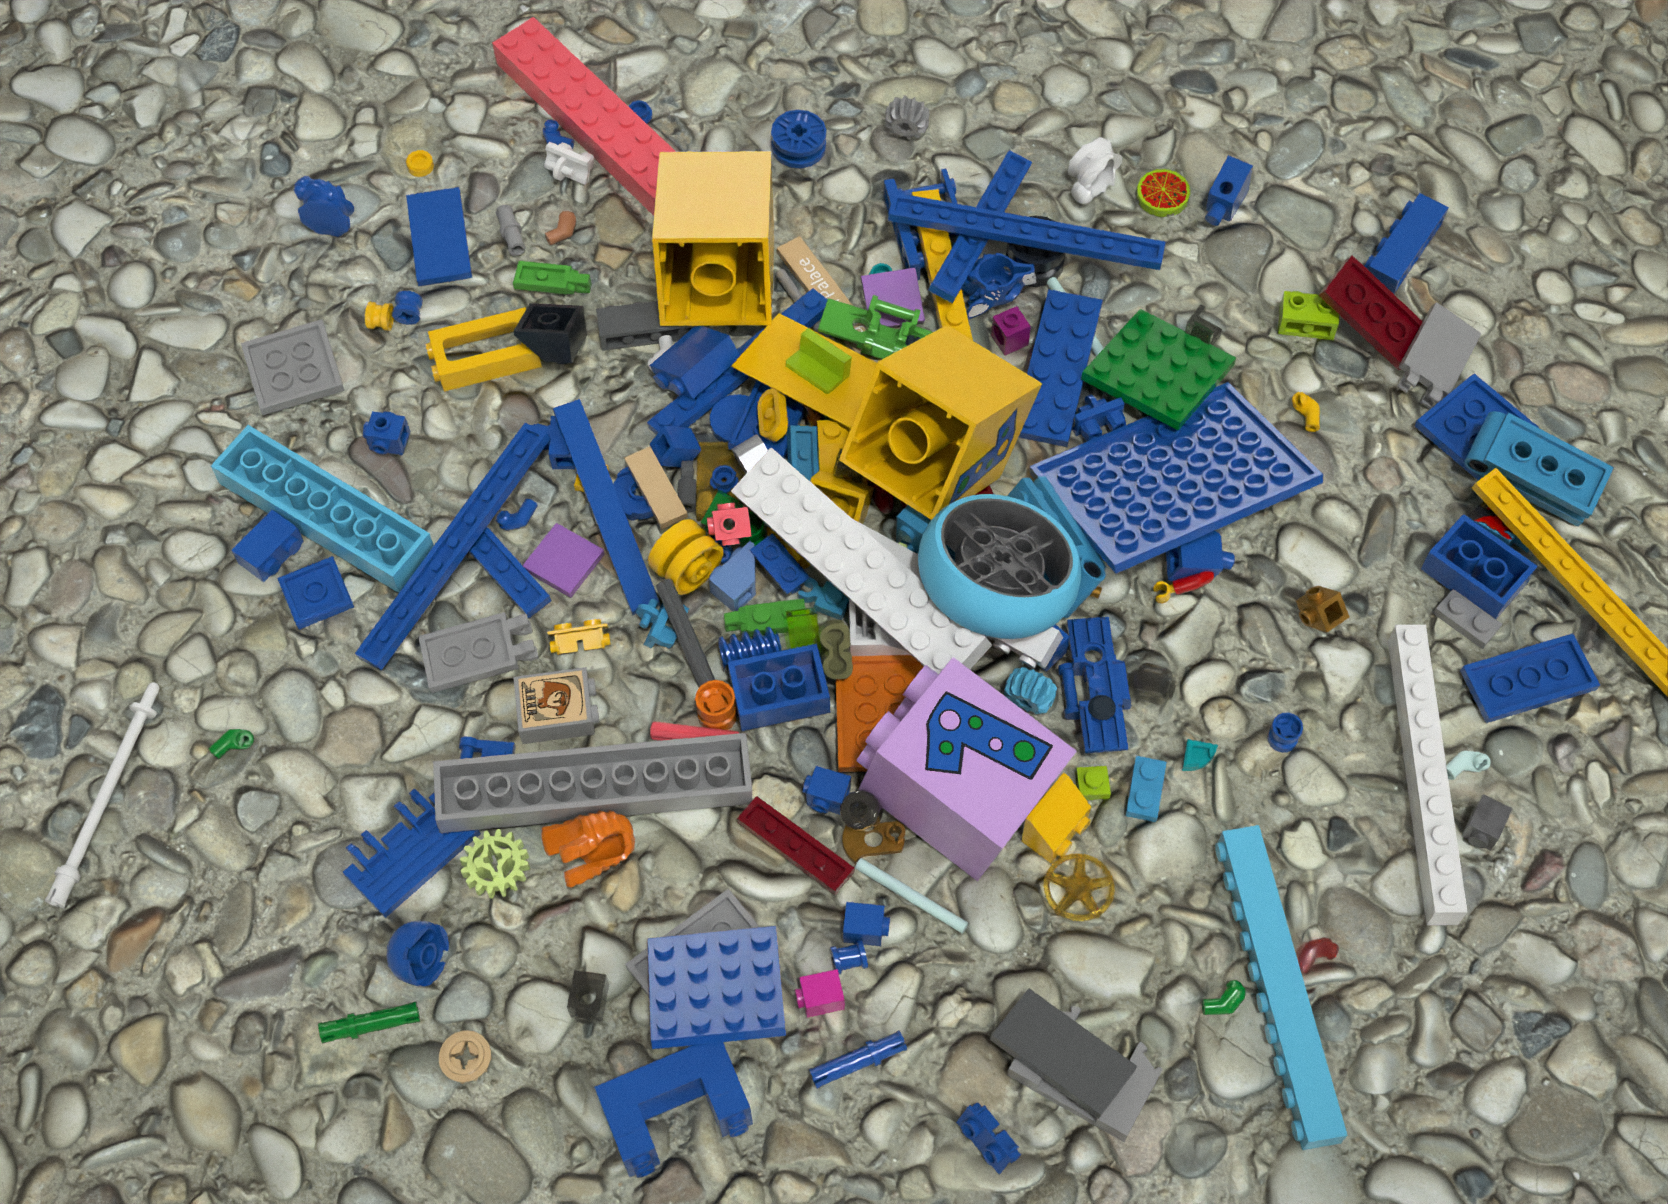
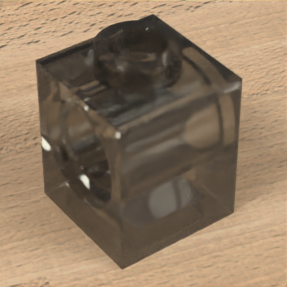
M574 970L567 1004L569 1015L574 1018V1021L582 1024H592L593 1020L602 1022L609 990V981L606 974ZM585 994H594L596 996L591 1004L584 1005L580 1003V999Z

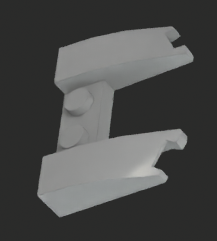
M1071 1006V1012L1063 1013L1076 1021L1082 1009ZM1139 1042L1130 1058V1061L1137 1065L1135 1072L1099 1119L1016 1058L1009 1067L1007 1076L1125 1142L1156 1084L1162 1068L1154 1069L1144 1055L1147 1047L1142 1042Z

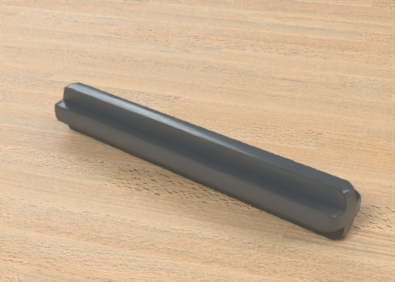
M666 579L656 585L657 591L698 686L700 687L707 681L715 680L673 580Z

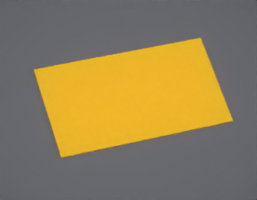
M778 313L772 320V325H767L731 367L851 429L877 363L817 333L852 357L850 376L829 394L824 393L786 367V360L800 349L801 333L808 329V327Z

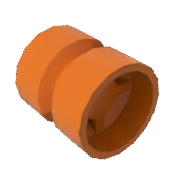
M720 680L707 681L701 685L695 697L700 725L706 728L731 729L737 718L735 695L731 686Z

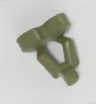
M843 620L826 621L818 627V638L824 646L821 660L823 671L829 678L846 679L853 672L852 655L848 649L851 645L849 628Z

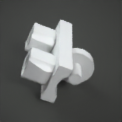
M549 142L546 145L547 157L544 168L553 171L554 179L561 181L567 177L584 185L589 182L590 170L593 168L594 162L592 154L573 152L571 146L563 142L559 145Z

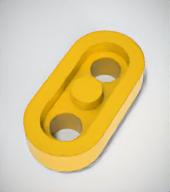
M773 388L768 389L761 395L757 405L759 431L761 436L775 442L783 438L788 430L786 398L779 391Z

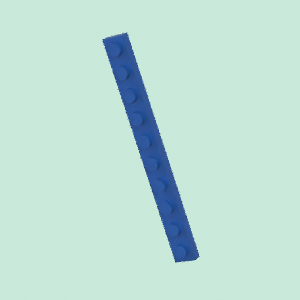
M895 192L888 213V221L1154 270L1161 269L1166 244L1165 241Z
M528 423L522 425L357 649L355 654L359 659L382 671L551 438L547 432Z

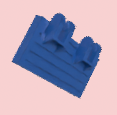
M416 789L409 792L412 801L424 812L416 818L405 804L398 802L394 805L397 812L413 828L409 830L400 822L383 836L381 841L388 850L367 830L361 836L363 841L376 852L373 857L368 860L360 849L352 843L346 847L351 856L365 870L361 872L352 863L343 871L344 876L384 918L389 916L449 863L465 846H468L473 841L472 838L474 836L478 837L481 834L479 830L440 833L435 819V808ZM433 793L428 798L435 806V795Z

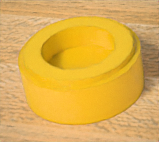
M424 150L414 151L406 159L409 173L416 177L426 176L434 168L431 154Z

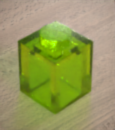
M815 607L785 611L790 649L817 644L818 649H821Z

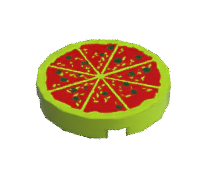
M1156 169L1146 173L1140 179L1136 190V197L1141 208L1149 214L1167 217V214H1179L1187 207L1190 198V186L1179 173L1168 169Z

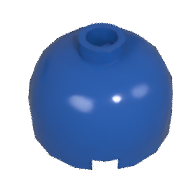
M420 920L408 922L400 926L390 938L386 954L388 967L395 977L414 986L421 985L425 987L432 984L439 977L446 963L444 961L440 962L443 950H449L446 931L440 925Z

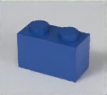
M272 509L231 551L240 566L262 582H265L270 576L275 575L279 571L281 565L291 555L298 552L304 540L298 527Z

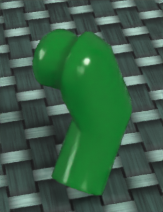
M229 729L208 750L219 760L230 749L250 748L254 743V735L245 729Z
M1237 980L1229 981L1226 984L1227 989L1220 998L1202 999L1203 1015L1234 1013L1244 1001L1246 990L1241 982Z

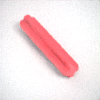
M656 721L652 722L650 736L654 740L739 734L738 731Z

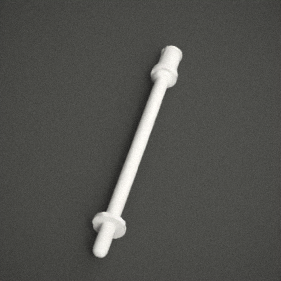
M155 682L147 686L140 703L133 702L129 707L135 713L66 864L57 867L54 873L56 875L55 881L48 896L45 898V902L52 906L64 908L74 883L79 882L81 878L78 870L80 862L146 718L153 719L156 717L157 712L151 708L159 692V685Z

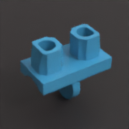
M650 599L648 605H638L636 614L642 618L639 625L642 628H648L649 623H653L643 645L652 648L656 643L670 649L677 635L674 629L665 625L669 616L663 602L659 610L656 609L658 601L655 599ZM683 604L686 613H688L689 608Z

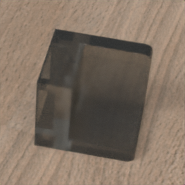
M1201 304L1187 321L1185 333L1199 338L1208 345H1214L1221 336L1222 329L1203 319L1206 306Z

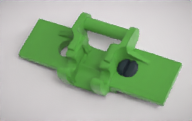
M876 295L872 296L868 310L828 298L818 328L819 332L856 343L857 348L861 349V353L879 359H884L933 333L916 326L921 310L915 308V311L897 306L879 300ZM877 311L911 322H903L900 329L881 325V315ZM862 323L866 326L867 330L859 332L853 328V324Z

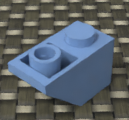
M751 541L744 547H738L732 553L730 559L723 566H717L709 577L710 593L733 612L738 611L739 607H743L756 595V558L750 552V549L754 547Z

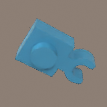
M812 578L804 582V585L811 588L812 591L804 592L799 590L798 599L804 598L805 603L814 601V610L838 620L843 619L849 607V599L828 581H826L824 587L818 586L817 581Z

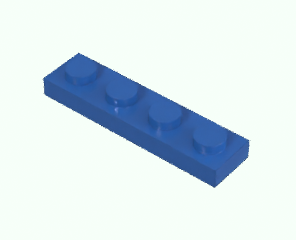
M486 527L468 552L524 614H527L529 619L552 601L550 595L493 532Z

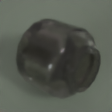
M1145 662L1140 665L1138 670L1134 669L1131 672L1129 687H1132L1133 695L1137 700L1154 705H1162L1166 700L1172 699L1176 688V678L1173 677L1168 667Z
M856 790L849 793L843 799L840 805V815L843 822L849 828L857 832H868L880 824L883 817V808L879 800L872 793L865 790Z

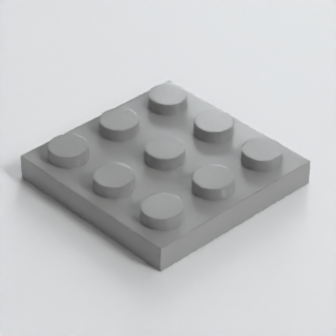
M322 319L241 343L262 415L345 391Z

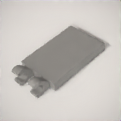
M1436 302L1430 307L1399 365V368L1405 373L1397 387L1407 393L1410 387H1415L1419 381L1428 388L1420 403L1430 409L1434 402L1438 403L1441 397L1444 398L1451 393L1482 333Z
M503 612L418 636L428 687L431 693L519 669L517 662L519 660L533 661L538 659L537 648L534 646L533 640H526L516 645L513 644L512 635L522 636L533 633L527 614H521L508 619L506 613Z

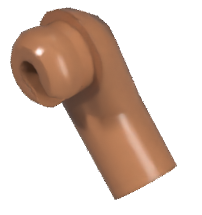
M561 212L557 228L544 233L549 245H553L573 235L576 225V216L573 212Z

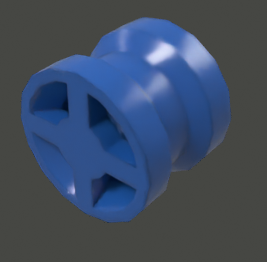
M411 291L398 292L395 296L396 306L393 308L392 317L402 324H416L420 320L421 314L419 309L422 307V297Z

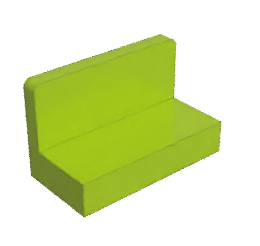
M808 328L801 333L800 349L786 360V367L824 393L829 394L850 376L852 357Z

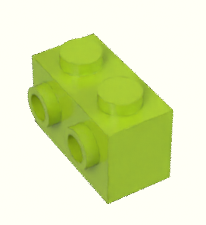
M1284 291L1279 306L1278 334L1334 340L1339 325V314L1318 294Z

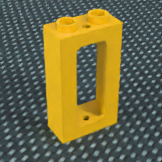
M526 307L428 331L430 343L425 344L429 360L435 359L436 365L431 366L435 382L441 381L444 392L542 367L540 357L523 343L454 361L446 359L444 351L446 348L514 332L526 311Z

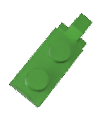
M518 261L513 287L518 290L558 294L590 293L592 282L590 274L578 273L579 271L573 270L572 266Z
M804 598L746 605L745 607H739L738 611L724 613L726 632L741 630L742 634V632L746 631L750 637H753L755 629H758L764 635L765 628L769 626L774 634H776V631L778 633L808 629Z

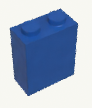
M694 326L649 366L655 374L653 378L659 387L674 391L677 395H684L694 399L740 357V354L729 335L705 326Z

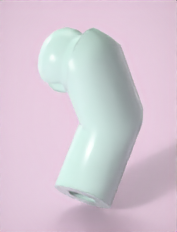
M1461 751L1446 765L1448 779L1454 780L1462 771H1485L1490 767L1491 760L1486 754L1480 752Z

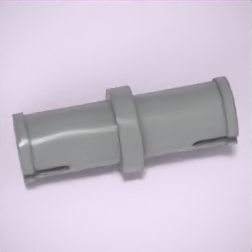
M510 205L499 206L495 213L501 225L499 230L501 236L506 240L508 251L511 255H521L526 247L521 237L522 229L520 223L515 220L513 209Z

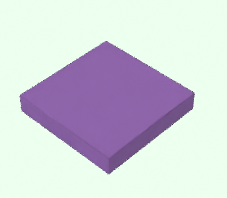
M915 268L861 276L866 310L869 309L872 296L876 295L879 300L915 311V308L921 310L917 324L925 322ZM877 311L881 315V325L895 328L901 327L903 322H911Z
M556 523L522 566L533 577L572 598L605 553L604 549Z

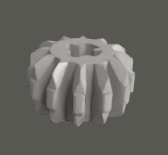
M904 95L902 99L895 97L893 102H890L889 106H887L885 126L890 128V133L899 134V138L906 136L909 140L912 136L920 138L921 134L925 133L929 125L930 114L929 109L924 106V102H917L915 97L908 99Z

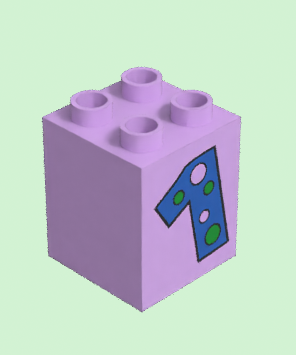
M953 657L940 674L925 665L903 695L906 698L897 708L894 715L888 711L871 731L865 741L867 746L856 760L867 769L859 790L978 881L1077 751Z

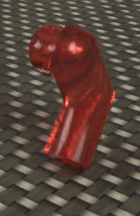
M1326 937L1308 941L1297 958L1301 972L1308 974L1316 958L1325 956L1330 960L1334 959L1339 952V946Z

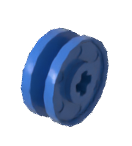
M798 109L787 111L778 116L772 124L771 149L774 157L780 163L791 168H806L819 162L824 156L826 149L827 130L822 119L810 111Z

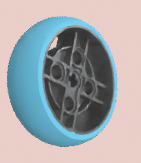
M979 494L964 497L947 505L936 514L925 529L920 541L918 566L926 592L934 604L947 617L973 632L1002 639L1030 637L1044 632L1058 623L1067 614L1077 598L1081 582V565L1073 540L1053 517L1025 501L995 494ZM946 545L956 553L955 562L948 553ZM1044 571L1047 574L1051 584L1044 579Z

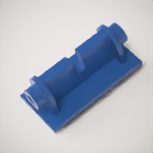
M773 533L750 549V552L787 595L789 593L792 595L797 593L801 589L800 585L810 578Z
M979 1102L972 1107L969 1105L956 1122L963 1134L974 1143L982 1153L985 1161L999 1175L1010 1162L1011 1164L1014 1163L1021 1156V1153L1018 1151L1020 1147L1005 1130L997 1135L994 1134L993 1130L998 1128L1000 1124L985 1105L981 1106Z

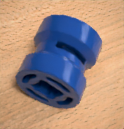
M1292 713L1278 714L1274 718L1267 735L1270 747L1281 753L1292 751L1296 747L1303 731V723L1300 718Z

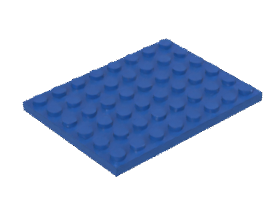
M1229 382L1215 387L1179 431L1149 415L1029 466L1030 475L1034 480L1038 477H1047L1091 546L1115 574L1323 483V473Z

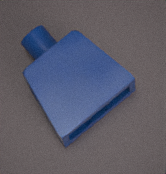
M1229 155L1227 156L1208 194L1205 220L1209 224L1218 226L1222 219L1226 221L1232 220L1249 192L1253 165Z

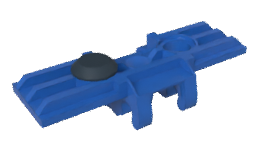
M1109 617L1068 619L1067 628L1068 635L1070 636L1069 643L1072 663H1064L1058 666L1059 675L1063 679L1066 701L1064 716L1069 720L1080 719L1085 753L1128 750L1123 709L1128 710L1132 705L1125 662L1116 660V654H1114ZM1090 650L1097 651L1101 654L1102 659L1098 662H1090L1086 659L1085 653ZM1074 676H1083L1084 682H1087L1089 700L1079 701V705Z

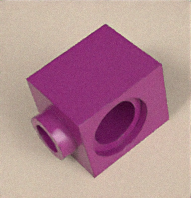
M1015 306L993 316L991 337L1003 355L1006 356L1029 345L1031 326L1020 309Z

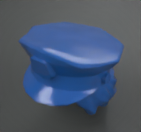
M303 176L296 181L294 192L296 197L304 203V205L298 208L301 223L318 234L339 237L349 231V216L355 210L354 205L346 200L340 185L335 187L330 181L311 179L309 176Z

